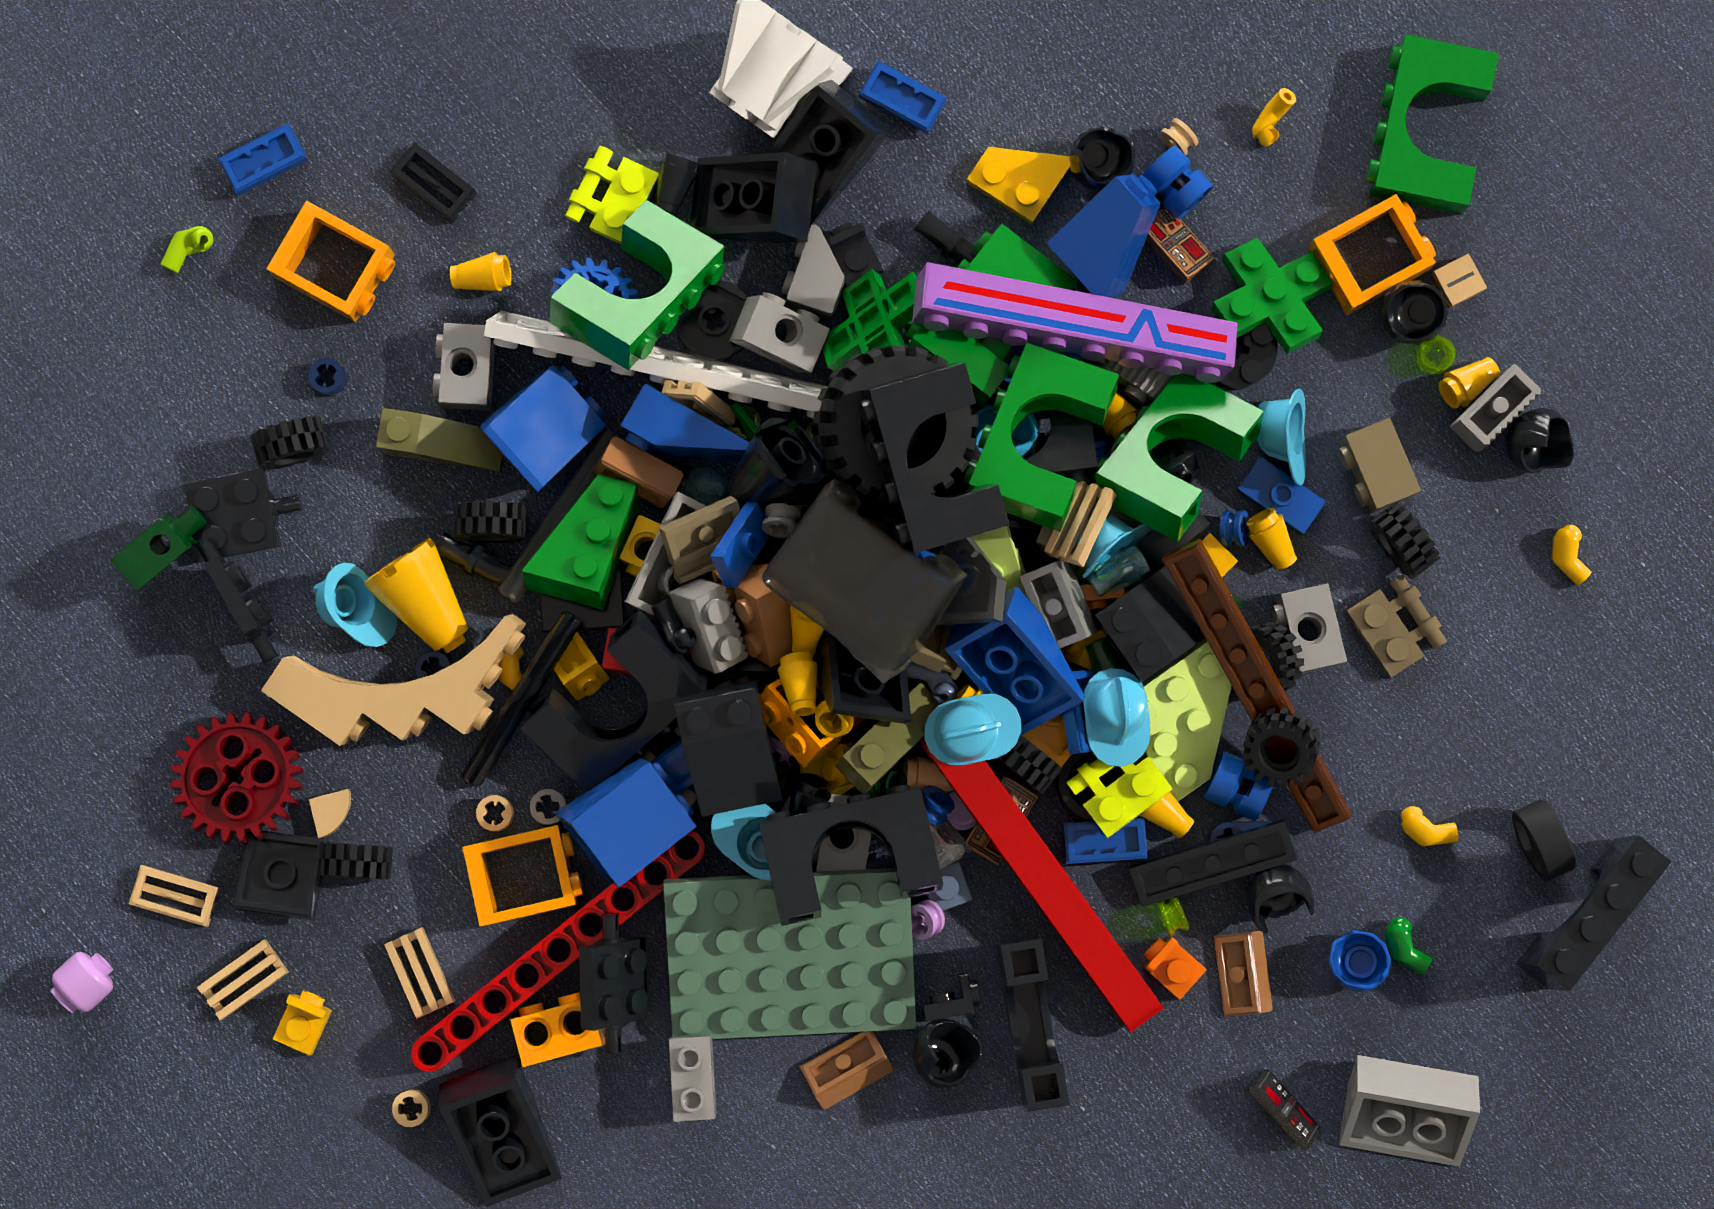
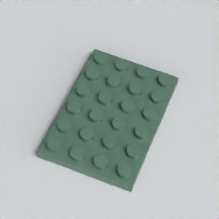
M895 868L813 872L822 910L821 918L781 926L771 881L760 880L752 875L664 879L672 1038L711 1035V1039L916 1029L911 898H901Z

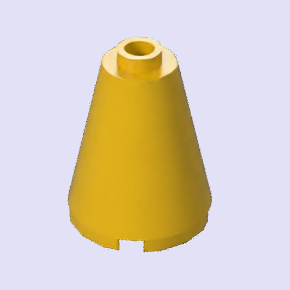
M428 538L413 547L412 552L399 556L380 569L363 584L434 651L443 648L446 653H449L466 641L463 633L468 630V626L437 548L432 539Z

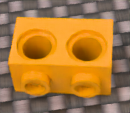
M580 992L559 997L558 1002L560 1006L544 1010L541 1002L518 1009L520 1017L510 1021L523 1067L605 1044L601 1029L595 1031L585 1030L582 1034H574L566 1026V1019L570 1012H581ZM532 1022H541L548 1030L547 1040L542 1045L531 1043L527 1037V1029Z

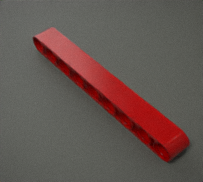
M925 737L921 739L919 743L1127 1030L1132 1033L1164 1008L986 761L966 765H949L939 761L929 751Z
M690 831L684 836L694 838L699 845L698 854L693 859H681L677 854L676 847L678 842H676L651 862H660L665 866L667 870L666 879L682 878L704 859L707 851L706 843L697 832ZM649 864L622 886L617 887L611 884L417 1039L411 1050V1059L414 1065L425 1072H434L447 1066L579 960V947L593 945L603 938V927L601 932L594 937L584 933L581 923L587 914L595 913L602 919V913H619V927H621L664 892L663 883L653 886L645 878V871ZM624 887L629 888L635 895L634 905L627 911L617 909L613 902L615 892ZM558 938L565 939L571 947L570 956L563 962L555 961L550 954V946ZM525 964L533 965L539 975L537 983L530 988L523 986L518 980L519 969ZM492 990H499L506 997V1006L500 1013L492 1012L486 1005L487 995ZM461 1015L469 1017L474 1023L473 1034L467 1039L459 1037L454 1030L455 1021ZM429 1041L436 1042L442 1050L441 1059L436 1064L428 1063L422 1056L423 1046Z

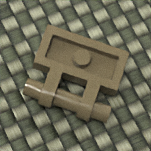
M1403 574L1390 582L1398 595L1395 599L1389 602L1381 589L1345 611V614L1388 679L1425 656L1416 643L1423 637L1427 638L1433 649L1447 642L1439 629L1442 625L1436 616H1430L1419 599L1422 595L1416 586H1410ZM1403 607L1407 608L1418 627L1410 632L1396 613Z

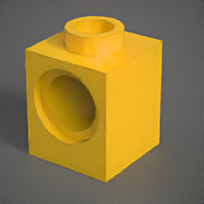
M638 515L619 557L621 562L627 565L626 573L637 577L644 560L639 559L637 556L638 547L643 542L654 541L661 526L660 523Z

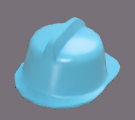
M1298 388L1293 392L1291 399L1263 401L1260 403L1258 408L1264 412L1257 441L1261 449L1268 456L1289 463L1295 484L1301 486L1306 476L1304 437L1305 397L1303 391Z
M1108 514L1085 562L1087 570L1082 577L1085 579L1101 565L1132 549L1134 545L1153 529L1145 524L1133 529L1115 516ZM1079 534V537L1074 545L1075 549L1081 539L1082 534Z
M344 562L335 565L328 572L326 579L317 583L312 589L316 595L315 604L321 619L330 626L343 629L354 640L364 646L378 647L387 644L395 634L397 616L365 587L363 583L369 577L363 570L351 563Z
M1115 668L1099 671L1089 680L1084 690L1085 698L1083 705L1088 743L1092 752L1102 762L1111 766H1126L1134 763L1144 755L1149 745L1150 719L1147 696L1142 683L1135 675L1123 669Z
M979 694L950 700L938 705L929 714L924 726L925 742L929 751L939 761L949 765H966L995 759L1007 754L1017 744L1021 734V718L1016 707L1007 698L997 694Z
M761 804L714 814L711 822V834L715 845L720 851L748 874L760 880L771 881L759 823L766 822V817L776 812L768 805Z

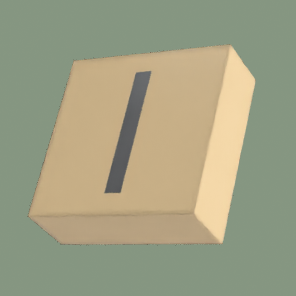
M1469 253L1433 271L1431 274L1443 293L1449 308L1487 289Z

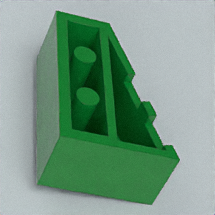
M598 474L523 568L522 575L526 588L604 610L621 561L619 557L631 533L641 504L637 484Z

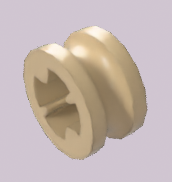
M1177 118L1170 122V129L1163 128L1159 133L1162 141L1169 149L1176 145L1185 155L1188 154V147L1195 148L1199 143L1194 132Z
M490 795L483 798L478 804L476 818L484 829L493 832L502 831L512 823L514 808L506 798ZM493 802L494 806L498 807L500 802L505 807V810L501 813L504 820L496 825L494 820L489 824L485 819L489 814L486 807Z
M411 1089L400 1093L392 1104L394 1119L404 1127H415L427 1120L431 1112L429 1098L419 1090ZM406 1097H413L414 1103H421L422 1113H416L415 1115L418 1118L415 1120H410L409 1114L402 1113L401 1104H407Z

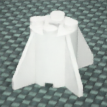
M737 0L721 76L709 93L774 138L786 119L798 111L815 86L828 80H833L840 85L846 80L853 68L842 60L843 57L792 24L763 1Z

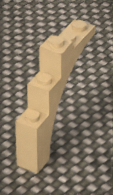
M514 614L504 616L490 635L464 658L433 675L416 680L384 684L349 680L321 671L293 655L282 658L261 691L339 746L348 744L352 740L354 742L359 741L370 725V722L366 720L367 717L401 740L411 738L413 734L418 737L425 730L432 718L427 714L429 711L464 735L473 732L474 729L481 731L493 714L489 707L495 700V698L482 689L484 686L489 689L500 676L503 669L498 665L505 654L513 655L525 638L521 631L526 623Z

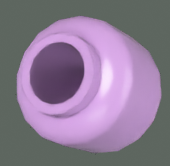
M76 952L53 973L52 982L54 987L51 989V993L71 1013H74L76 1010L89 1012L113 990V982L109 976L113 968L98 953L90 957L86 953Z

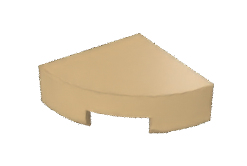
M350 789L309 799L318 838L331 835L345 820L351 806Z

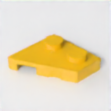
M988 147L968 176L966 183L1033 225L1071 166L1070 156Z

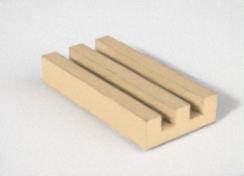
M672 380L664 381L662 389L664 395L717 425L731 426L735 424L736 416L730 406L700 382H692V385H690L686 381H678L677 385Z
M1085 481L1076 483L1075 497L1061 532L1053 530L1044 552L1049 557L1084 567L1117 494L1111 488L1104 487L1102 489L1097 484L1091 483L1088 485ZM1096 498H1099L1096 507L1088 522L1087 517L1093 507ZM1079 534H1082L1081 539L1074 551V554H1072V549L1079 537Z
M140 865L129 904L209 927L210 915L214 911L216 905L214 902L216 896L219 895L220 887ZM147 876L205 892L207 896L203 900L145 883ZM142 891L203 908L201 915L141 899Z
M423 927L384 944L416 1019L455 1002ZM418 939L443 997L438 1001L435 999L411 942ZM401 946L405 950L427 1001V1006L422 1007L397 949Z
M264 939L197 988L201 994H204L210 1007H213L219 1020H224L288 974L289 971L269 942ZM262 952L266 954L267 957L216 994L213 992L212 988ZM273 964L276 968V971L226 1007L220 1002Z

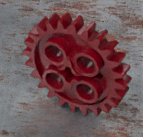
M229 712L226 724L222 725L214 716L211 721L213 729L208 731L200 724L197 725L200 737L197 740L189 736L184 738L191 747L189 751L176 750L175 752L184 761L183 765L171 766V770L180 775L181 779L171 782L170 787L174 790L182 791L173 801L178 806L188 805L180 815L185 820L196 817L192 828L198 832L207 826L206 836L209 839L213 840L221 831L222 841L229 844L234 833H236L239 841L242 844H246L248 832L252 831L261 840L263 839L262 827L265 825L275 832L278 830L274 821L277 816L289 820L290 817L284 810L286 804L298 806L299 804L291 796V792L303 790L304 787L301 783L293 780V777L304 773V769L301 766L292 765L293 762L301 757L300 753L297 750L286 751L292 745V739L286 736L278 740L282 729L276 724L267 731L268 720L265 717L261 716L253 725L252 716L245 712L241 722L238 723L235 715ZM242 741L244 745L242 754L237 758L227 759L226 749L233 742ZM258 749L261 750L260 756L252 760L253 753ZM267 765L274 766L275 773L273 778L267 783H258V771ZM236 772L245 778L240 785L237 782H233L230 778L232 773ZM208 773H216L218 777L216 785L211 790L202 791L200 788L202 777ZM222 796L221 803L214 807L213 802L215 799ZM239 797H247L249 801L247 810L243 814L232 815L231 805L233 801Z

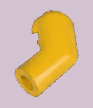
M1286 88L1280 89L1266 104L1253 125V138L1258 139L1262 146H1270L1279 138V132L1274 128V125L1296 102V97L1292 91Z

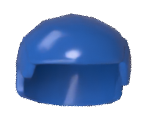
M1351 930L1333 941L1330 948L1328 966L1332 977L1342 988L1353 992H1366L1373 990L1387 978L1391 966V957L1386 944L1374 933Z

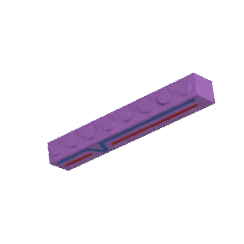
M929 262L925 264L916 279L912 317L913 323L924 324L925 328L933 331L950 329L963 332L965 336L970 338L992 337L1002 339L1005 344L1011 346H1022L1027 342L1056 353L1071 352L1080 354L1083 359L1090 361L1107 359L1118 361L1121 366L1127 368L1144 366L1158 369V372L1164 375H1178L1181 373L1196 376L1197 380L1206 383L1221 381L1235 366L1237 322Z

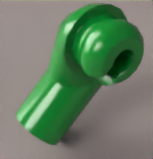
M1396 917L1392 919L1385 931V939L1391 958L1424 975L1430 966L1432 957L1413 948L1410 933L1412 926L1406 918Z

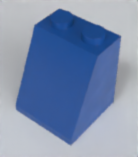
M1135 174L1116 176L1047 242L1050 248L1091 294L1115 299L1125 292L1161 204L1154 196L1157 193L1156 188L1143 175L1139 177Z
M553 364L547 365L478 426L526 482L537 492L606 426L600 418L605 413L590 395L585 399L579 395L573 388L579 382L564 365L558 369Z
M641 758L554 813L601 877L617 887L622 886L697 827L689 817L694 813L689 803L681 794H677L674 797L666 786L670 778L656 761L650 764Z

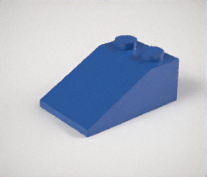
M644 384L620 425L625 434V440L629 444L648 454L652 452L660 458L740 462L749 445V442L647 384Z
M1017 586L1005 592L1003 622L953 625L944 649L984 694L1000 695L1007 698L1016 707L1021 718V735L1084 701L1085 696L1043 616Z

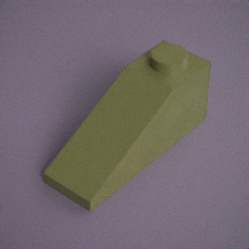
M382 408L376 448L382 454L501 472L503 455L478 426L420 413Z
M922 683L918 684L909 693L910 723L903 724L880 720L841 757L835 767L862 794H866L925 736L924 726L929 714L941 704L934 700V695Z

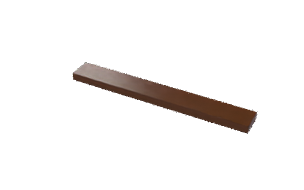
M1199 538L1164 554L1162 561L1251 721L1254 722L1256 716L1261 712L1266 716L1267 710L1274 707L1276 713H1280L1281 707H1289L1288 714L1293 716L1295 713L1293 705L1201 539ZM1274 735L1266 741L1267 750L1276 758L1289 759L1297 752L1295 742L1287 736ZM1318 753L1311 774L1307 778L1303 775L1302 781L1296 785L1293 780H1290L1288 786L1314 833L1350 819L1352 814Z

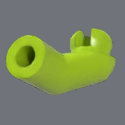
M195 226L176 232L160 265L172 272L179 273L186 256L203 252L212 246L214 241L212 233L203 226Z

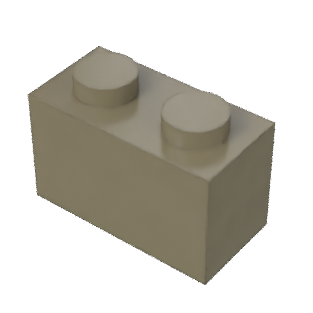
M1390 417L1347 434L1339 441L1341 448L1338 449L1341 463L1346 471L1352 470L1357 482L1353 486L1356 498L1361 507L1367 506L1370 514L1385 509L1395 502L1400 503L1412 498L1421 492Z

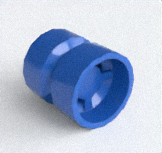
M1174 145L1162 154L1143 173V176L1156 188L1157 193L1154 196L1163 197L1162 206L1178 221L1188 214L1212 190L1214 185L1199 169L1191 170L1190 159ZM1181 179L1185 185L1177 191L1173 186Z
M1223 751L1214 766L1211 779L1207 782L1203 799L1223 808L1231 804L1233 805L1234 813L1255 822L1261 814L1273 786L1267 785L1269 778L1266 776L1261 781L1256 779L1255 774L1257 770L1254 769L1249 772L1243 759ZM1242 780L1249 783L1244 795L1236 793Z

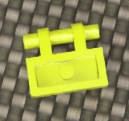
M599 146L594 158H589L584 167L586 174L578 190L573 189L568 201L571 204L565 217L579 223L584 211L595 215L589 226L591 231L621 244L623 223L645 200L649 201L658 183L659 173L623 157L616 171L607 166L613 152L606 147ZM600 179L610 183L602 202L592 198Z
M1149 757L1142 760L1136 766L1132 763L1120 767L1124 775L1108 787H1105L1099 778L1115 766L1108 765L1099 759L1090 765L1087 762L1076 769L1078 774L1066 782L1075 795L1086 787H1089L1095 796L1083 804V807L1107 839L1173 790Z

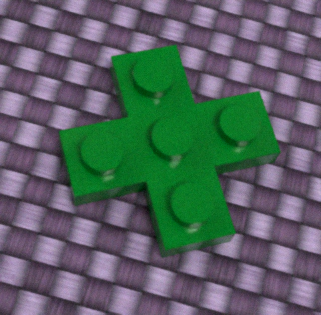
M1257 237L1225 253L1222 262L1240 288L1214 301L1211 310L1217 319L1238 323L1237 338L1266 324L1287 355L1320 338L1323 330L1304 303L1329 291L1334 282L1313 252L1279 268Z
M871 269L841 291L850 318L827 334L822 347L827 367L834 372L836 368L844 367L847 364L846 360L856 354H863L869 349L888 346L905 347L900 328L910 322L913 317L917 279L915 273L911 272L886 291L882 277Z

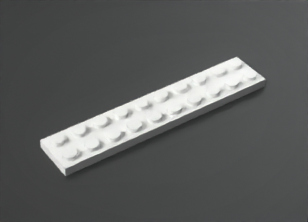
M500 311L486 320L483 335L494 338L493 344L505 348L516 349L518 344L533 347L532 352L534 354L544 357L555 358L557 353L572 356L573 363L583 366L594 367L596 362L611 365L612 372L622 375L634 376L635 371L651 374L650 380L664 384L665 380H672L673 382L674 380L686 381L690 385H692V382H700L711 392H713V389L729 392L728 398L735 401L751 403L752 398L768 401L767 407L778 411L791 412L792 407L807 410V416L810 418H814V411L820 410L822 401L817 398L821 389L828 387L818 383L718 360H703L692 354L657 346L653 347L646 359H639L627 370L548 321Z

